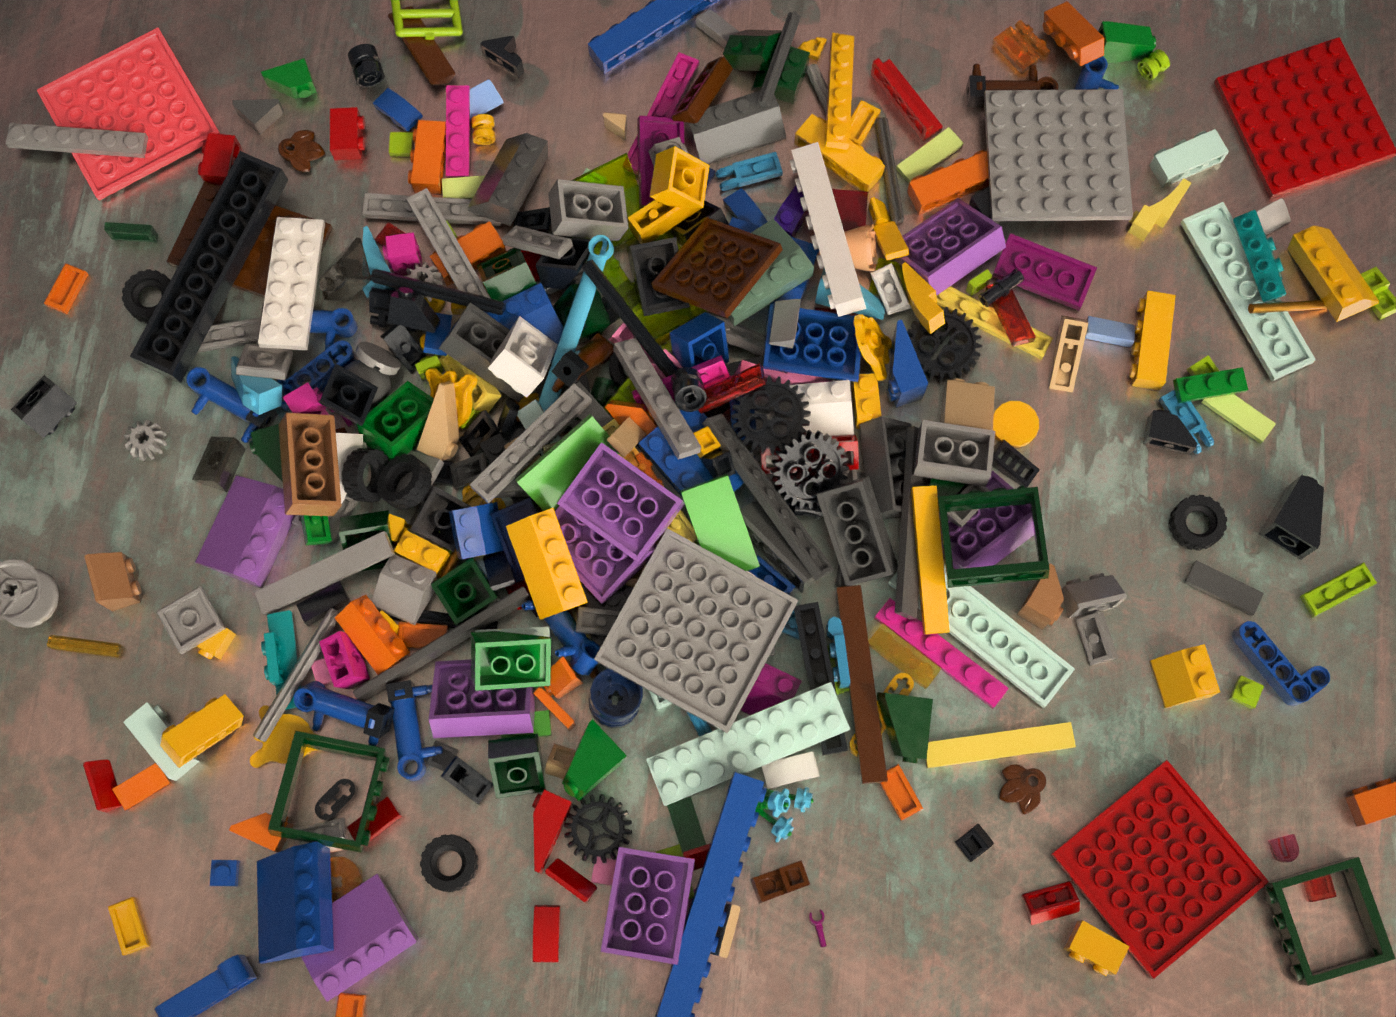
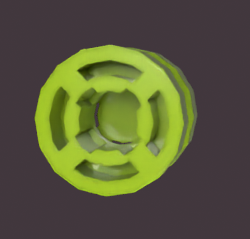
M1156 49L1150 53L1149 58H1144L1138 62V70L1144 79L1151 81L1158 76L1159 72H1164L1170 67V60L1164 51Z

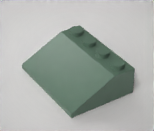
M774 219L751 233L781 243L783 250L728 317L733 326L738 325L813 276L814 266L801 247Z

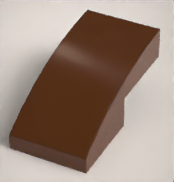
M802 860L750 879L759 904L810 885Z

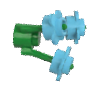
M805 787V789L798 788L796 795L789 794V790L786 788L782 792L767 789L763 802H758L755 811L759 812V815L774 825L771 833L777 837L775 842L778 843L781 838L786 840L792 835L794 827L791 824L793 821L792 817L786 819L782 816L778 821L773 817L777 818L782 812L786 813L790 807V800H795L794 808L805 812L806 808H810L811 803L814 802L812 799L813 793H809V787ZM764 809L773 811V817L767 814Z

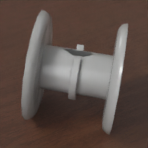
M10 559L0 562V619L7 620L17 627L24 628L38 626L48 620L57 608L59 600L58 586L51 575L40 569H35L23 560Z

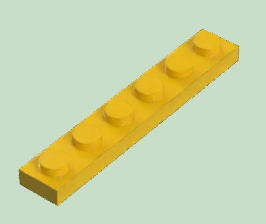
M832 33L830 41L825 147L848 150L850 144L854 36Z

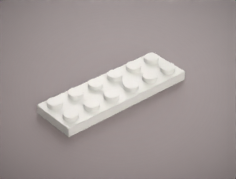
M277 217L258 339L260 348L308 350L325 229L324 220Z

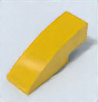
M905 262L902 264L908 301L919 322L931 334L945 324L944 311L937 305L936 290Z

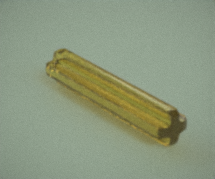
M50 635L47 642V647L51 649L119 657L122 646L118 643Z

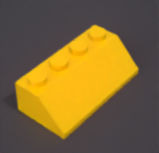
M1312 226L1293 234L1287 250L1336 322L1379 303V300L1330 229Z
M553 508L506 526L540 620L588 603Z

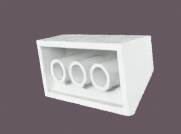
M850 380L796 384L798 385L796 394L805 393V397L801 402L809 401V406L804 410L811 411V416L804 419L810 421V426H802L806 431L811 430L814 436L817 430L821 431L823 436L826 433L830 436L854 435ZM760 396L755 400V403L758 406H765L768 403V399ZM784 401L779 405V408L782 411H789L792 408V404ZM770 411L767 415L768 420H772L775 412ZM788 417V418H783V419H785V420H787V421H792V420H793V419L790 418V417ZM756 420V428L758 430L763 426V422L760 420ZM784 425L774 427V432L778 435L785 434L787 431Z

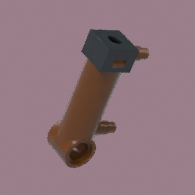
M974 64L972 75L969 76L966 86L967 107H983L984 93L987 90H1058L1059 86L1052 77H1042L1038 80V71L1035 64L1029 66V80H986L985 76H981L980 65Z
M599 332L589 343L575 352L570 350L565 353L551 371L558 377L552 386V391L558 392L565 384L570 388L574 383L578 382L582 375L599 364L604 365L610 359V356L613 355L614 344Z

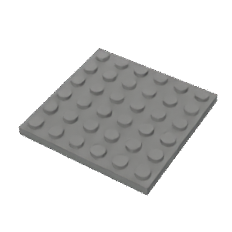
M1123 89L985 91L984 108L991 220L1086 221L1132 219L1133 210Z
M667 528L594 661L728 733L799 600Z

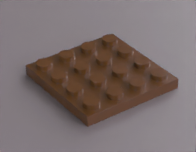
M706 217L651 284L653 289L728 318L783 249L781 243Z

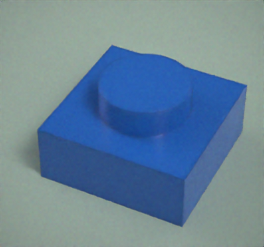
M212 860L210 886L238 887L240 861Z

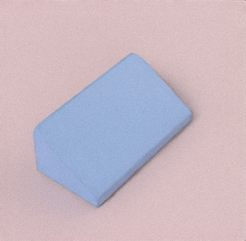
M490 79L470 89V121L475 115L485 114L504 103Z
M1088 316L1085 339L1131 348L1135 340V325Z

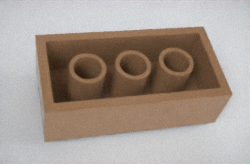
M285 413L279 423L285 515L334 516L342 506L334 415Z

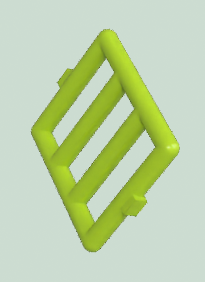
M391 0L396 36L425 37V40H434L435 37L461 36L463 29L458 0H449V9H401L400 0ZM452 18L453 27L404 28L402 19Z

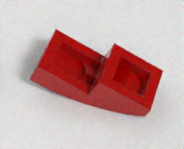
M560 905L534 906L533 962H559Z

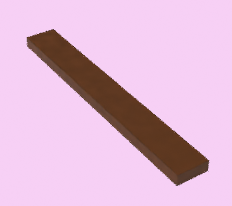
M861 585L837 587V602L845 638L850 675L849 692L862 785L887 782L888 778Z

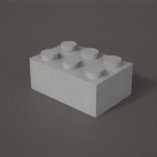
M557 179L548 193L553 235L590 239L596 235H605L610 241H619L629 228L623 186Z
M922 420L918 430L913 476L986 487L992 472L996 431Z

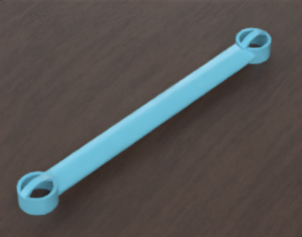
M596 235L589 242L588 249L590 254L587 261L592 259L603 272L606 260L614 253V246L607 236ZM603 241L600 254H594V246L598 242ZM584 271L539 399V404L544 412L560 397L562 389L556 393L552 391V386L558 377L551 371L565 353L570 350L575 352L597 289Z

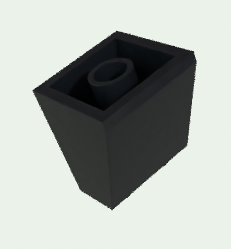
M1302 474L1286 487L1260 530L1259 535L1300 560L1318 549L1321 538L1324 487L1319 485L1316 479Z

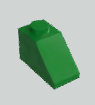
M305 58L261 71L267 87L294 99L306 98L317 92Z

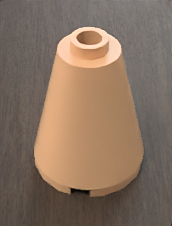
M873 224L844 231L855 269L876 271L877 264H873L872 259L877 257L875 231H872L874 228Z

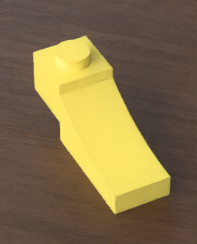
M1183 178L1176 189L1166 198L1149 207L1144 205L1140 212L1135 210L1132 219L1129 220V223L1132 225L1128 233L1144 241L1154 224L1163 228L1191 185V182Z
M448 354L447 356H441L439 361L444 370H454L458 381L466 374L472 373L477 377V384L472 390V407L474 410H487L489 413L501 397L498 389Z

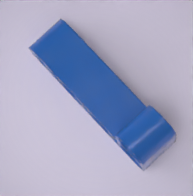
M344 340L337 341L287 380L277 379L276 382L282 385V400L285 395L299 388L305 380H311L310 386L312 389L316 387L319 389L323 377L335 365L332 361L333 359L337 362L336 364L343 368L357 360V356L350 343ZM323 366H330L328 371L320 372ZM282 401V406L280 407L284 411H291L287 403Z
M1247 621L1236 627L1233 631L1232 638L1235 644L1287 705L1297 706L1308 701L1330 682V673L1322 666H1314L1299 674L1257 623ZM1246 631H1248L1250 634L1248 638H1246L1244 635ZM1256 641L1259 643V644H1257V645H1255V646H1252V645H1251V644L1255 643ZM1260 648L1266 651L1267 659H1263L1260 656ZM1276 668H1279L1284 673L1283 679L1277 677ZM1311 673L1315 674L1318 677V684H1315L1312 681ZM1293 688L1300 692V699L1293 696Z
M235 955L220 963L216 971L161 1003L154 1010L158 1017H196L250 984L257 977L246 956Z

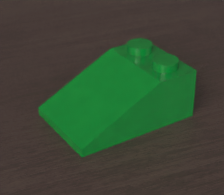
M409 381L405 382L367 414L362 426L357 424L359 434H363V442L371 449L383 451L389 461L398 455L408 454L421 438L434 398Z
M500 631L471 632V681L475 691L550 686L551 637Z

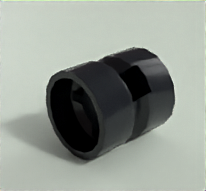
M360 44L348 52V58L358 86L365 88L373 87L384 80L385 75L374 45Z
M692 367L680 368L674 372L671 377V386L677 407L685 412H693L702 408L707 396L701 374Z

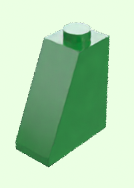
M1103 21L1098 30L1104 37L1103 57H1105L1108 64L1149 58L1150 53L1156 48V37L1152 35L1151 28L1148 26Z
M593 719L584 730L562 781L565 791L578 801L616 770L627 756Z

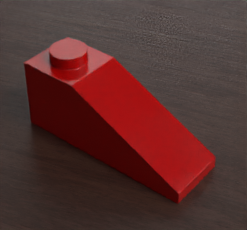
M545 789L542 795L537 794L532 804V807L535 808L533 812L534 870L542 874L566 822L567 813H570L573 806L571 801Z

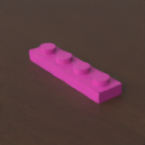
M446 85L447 178L470 177L469 85Z
M722 355L692 367L701 374L704 389L731 379ZM671 375L661 380L675 402L671 386ZM633 390L632 393L636 403L645 404L638 391Z

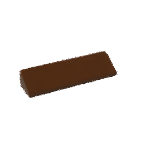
M409 6L403 9H414V7ZM389 13L388 18L394 26L393 14ZM421 18L402 19L404 28L426 27ZM401 37L431 85H448L455 76V71L435 40H425V37Z
M724 56L707 63L673 113V121L699 122L733 70Z

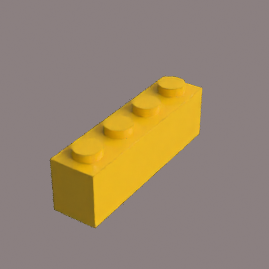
M811 114L796 131L794 144L798 147H803L818 142L825 166L859 191L869 193L883 176L885 169L883 162L878 157L871 156L865 152L860 144L851 141L848 150L825 147L826 120Z
M1147 291L1143 298H1139L1137 312H1140V318L1135 323L1137 342L1134 341L1132 346V355L1135 356L1134 364H1131L1129 370V377L1132 378L1131 386L1160 391L1166 383L1176 295Z

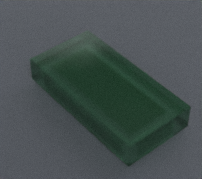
M105 222L104 230L112 240L157 242L158 233L152 225Z
M691 797L667 805L682 853L706 845Z

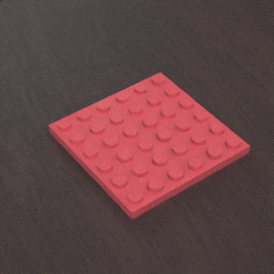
M159 28L37 89L39 96L58 127L147 134L148 142L145 158L72 153L99 201L202 147L203 142L207 140L208 133L220 134Z

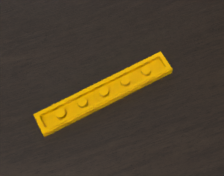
M937 486L912 487L911 497L923 634L949 633Z

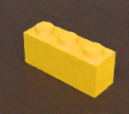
M654 200L628 217L629 228L640 244L652 242L700 209L667 206Z
M226 694L218 699L214 697L200 711L189 713L183 719V722L177 726L173 724L166 728L162 733L160 746L177 767L180 768L241 727L244 715Z

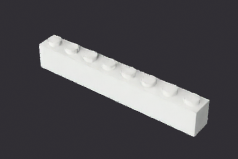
M816 142L793 149L791 151L794 159L789 161L793 174L798 173L799 178L795 179L798 193L803 191L804 197L800 198L803 211H809L810 216L805 218L809 231L814 229L815 235L811 236L814 250L819 249L821 254L816 256L819 268H825L826 274L822 275L825 289L830 288L832 293L827 295L831 309L836 308L838 317L866 309L819 143Z

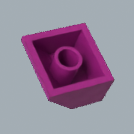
M765 663L740 711L753 715L796 696L802 680Z

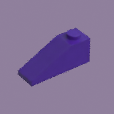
M797 186L790 192L774 217V220L786 233L794 238L809 213L808 210L803 211L800 198L804 197L803 191L798 193Z

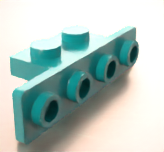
M1256 210L1235 217L1233 221L1262 301L1267 303L1285 296L1286 290L1280 273L1284 271V267L1280 258L1275 259L1273 251L1277 250L1272 236L1269 238L1266 236Z
M290 610L267 615L269 633H264V641L261 642L262 653L267 658V665L264 666L265 678L276 687V695L298 661L293 613ZM294 696L285 710L297 708L294 703Z

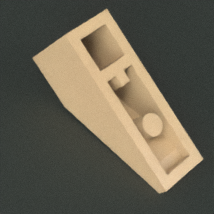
M1061 315L1049 388L1073 392L1088 322L1085 319Z
M452 382L439 384L416 449L428 456L445 461L455 456L458 450L457 442L459 439L455 387Z

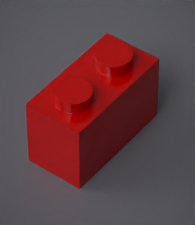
M357 107L330 108V152L334 160L362 159V150H365V138L362 136V130H365V118L360 115Z
M208 133L207 140L202 145L203 160L198 165V174L203 181L222 186L240 152L241 145L235 135Z

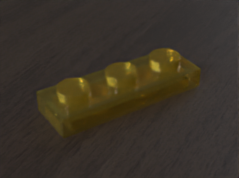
M883 623L869 640V646L903 673L909 674L925 690L941 670L939 666Z

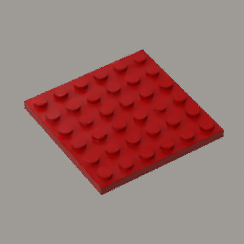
M1340 37L1217 77L1214 81L1270 199L1395 157L1396 147Z
M1168 760L1162 762L1051 853L1052 857L1120 941L1130 946L1128 951L1151 979H1155L1269 883L1268 879Z

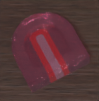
M1295 834L1268 840L1271 853L1277 861L1287 863L1294 861L1298 857L1299 846Z

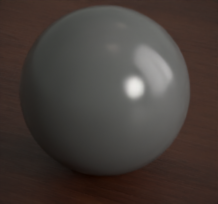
M355 360L344 367L378 387L369 412L390 395V377L387 374L380 373L379 367L374 366V368H370L360 360Z

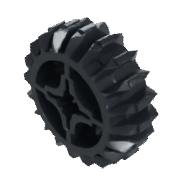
M600 794L599 802H595L594 795H590L591 803L587 804L585 799L582 798L580 800L583 805L581 809L575 804L572 806L574 811L577 812L575 816L567 813V818L573 820V822L564 823V827L571 829L572 832L565 833L564 837H573V840L567 845L569 848L577 845L578 847L575 849L574 855L578 856L583 851V861L586 862L589 855H592L593 864L597 863V856H601L602 863H607L606 855L610 854V857L615 860L616 855L613 851L621 847L619 846L621 842L629 845L630 841L623 837L624 835H632V830L625 829V826L631 825L632 821H623V818L629 813L627 810L619 813L623 805L619 802L613 807V797H610L608 802L604 803L605 796L603 794ZM592 809H603L595 820L582 818L585 813ZM610 812L618 819V834L607 827ZM602 821V828L607 833H610V835L603 832V834L599 833V836H594L595 831L587 824L593 826L595 823L597 825L598 822L601 823ZM578 824L589 830L590 835L586 847L578 837ZM602 838L614 840V843L605 849L593 850L597 842Z

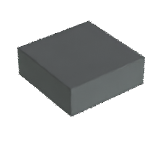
M435 740L433 746H442L443 753L428 757L425 764L445 771L455 756H457L459 750Z

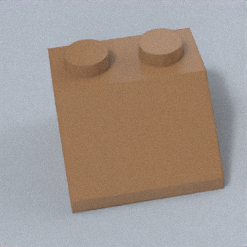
M122 552L84 555L97 603L112 612L141 603L139 594H142L139 582L134 578L133 572L136 571V567L132 558H129Z
M1051 563L1049 564L1048 579H1038L1017 613L1018 616L1042 630L1048 624L1052 626L1064 610V608L1060 607L1064 597L1055 566Z

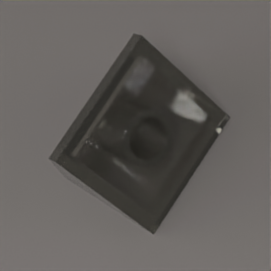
M211 436L192 480L227 492L244 455L245 447L234 437Z

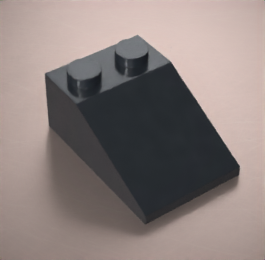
M676 237L626 247L643 316L690 307L689 303L654 290L651 284L679 251Z

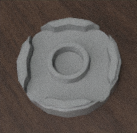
M360 342L356 347L355 354L358 359L370 368H374V366L379 367L380 373L395 375L401 367L400 361L380 346L369 342Z

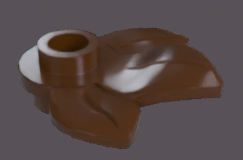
M310 130L297 131L291 138L282 140L278 146L280 156L284 160L290 161L292 167L301 172H310V161L317 160L325 155L321 145L313 141L314 132ZM286 147H292L294 150H287Z
M1018 764L1007 766L1002 770V773L1008 782L1002 787L999 798L1008 803L1019 802L1022 813L1024 815L1029 814L1040 804V792L1046 786V777L1041 770L1036 768L1026 769ZM1031 776H1035L1038 779L1036 786L1029 784L1028 780Z

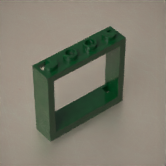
M1023 485L1017 489L996 488L989 492L973 490L967 494L957 495L956 493H950L949 496L938 497L948 588L1048 579L1050 569L1038 487L1025 488ZM1030 504L1038 561L962 569L953 568L947 512Z
M295 731L268 827L270 834L308 843L319 842L325 846L362 853L363 846H368L371 831L368 830L369 823L375 820L377 806L374 805L376 796H381L384 782L380 781L382 772H387L390 758L386 757L385 748ZM306 747L376 761L355 841L284 827Z
M1348 857L1269 881L1265 885V892L1267 894L1265 899L1272 906L1275 914L1273 915L1274 925L1281 932L1283 937L1281 941L1282 948L1291 960L1292 966L1290 970L1295 975L1299 985L1310 986L1396 959L1359 857ZM1344 870L1374 955L1312 974L1282 888Z

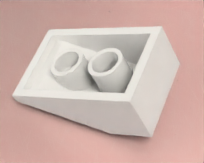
M519 316L493 356L488 369L497 378L503 379L511 385L516 392L528 397L544 379L557 344Z

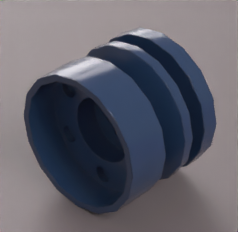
M609 668L601 671L593 680L588 699L589 710L593 718L601 725L610 728L623 727L631 723L637 716L643 698L642 686ZM613 696L617 697V705L612 704Z

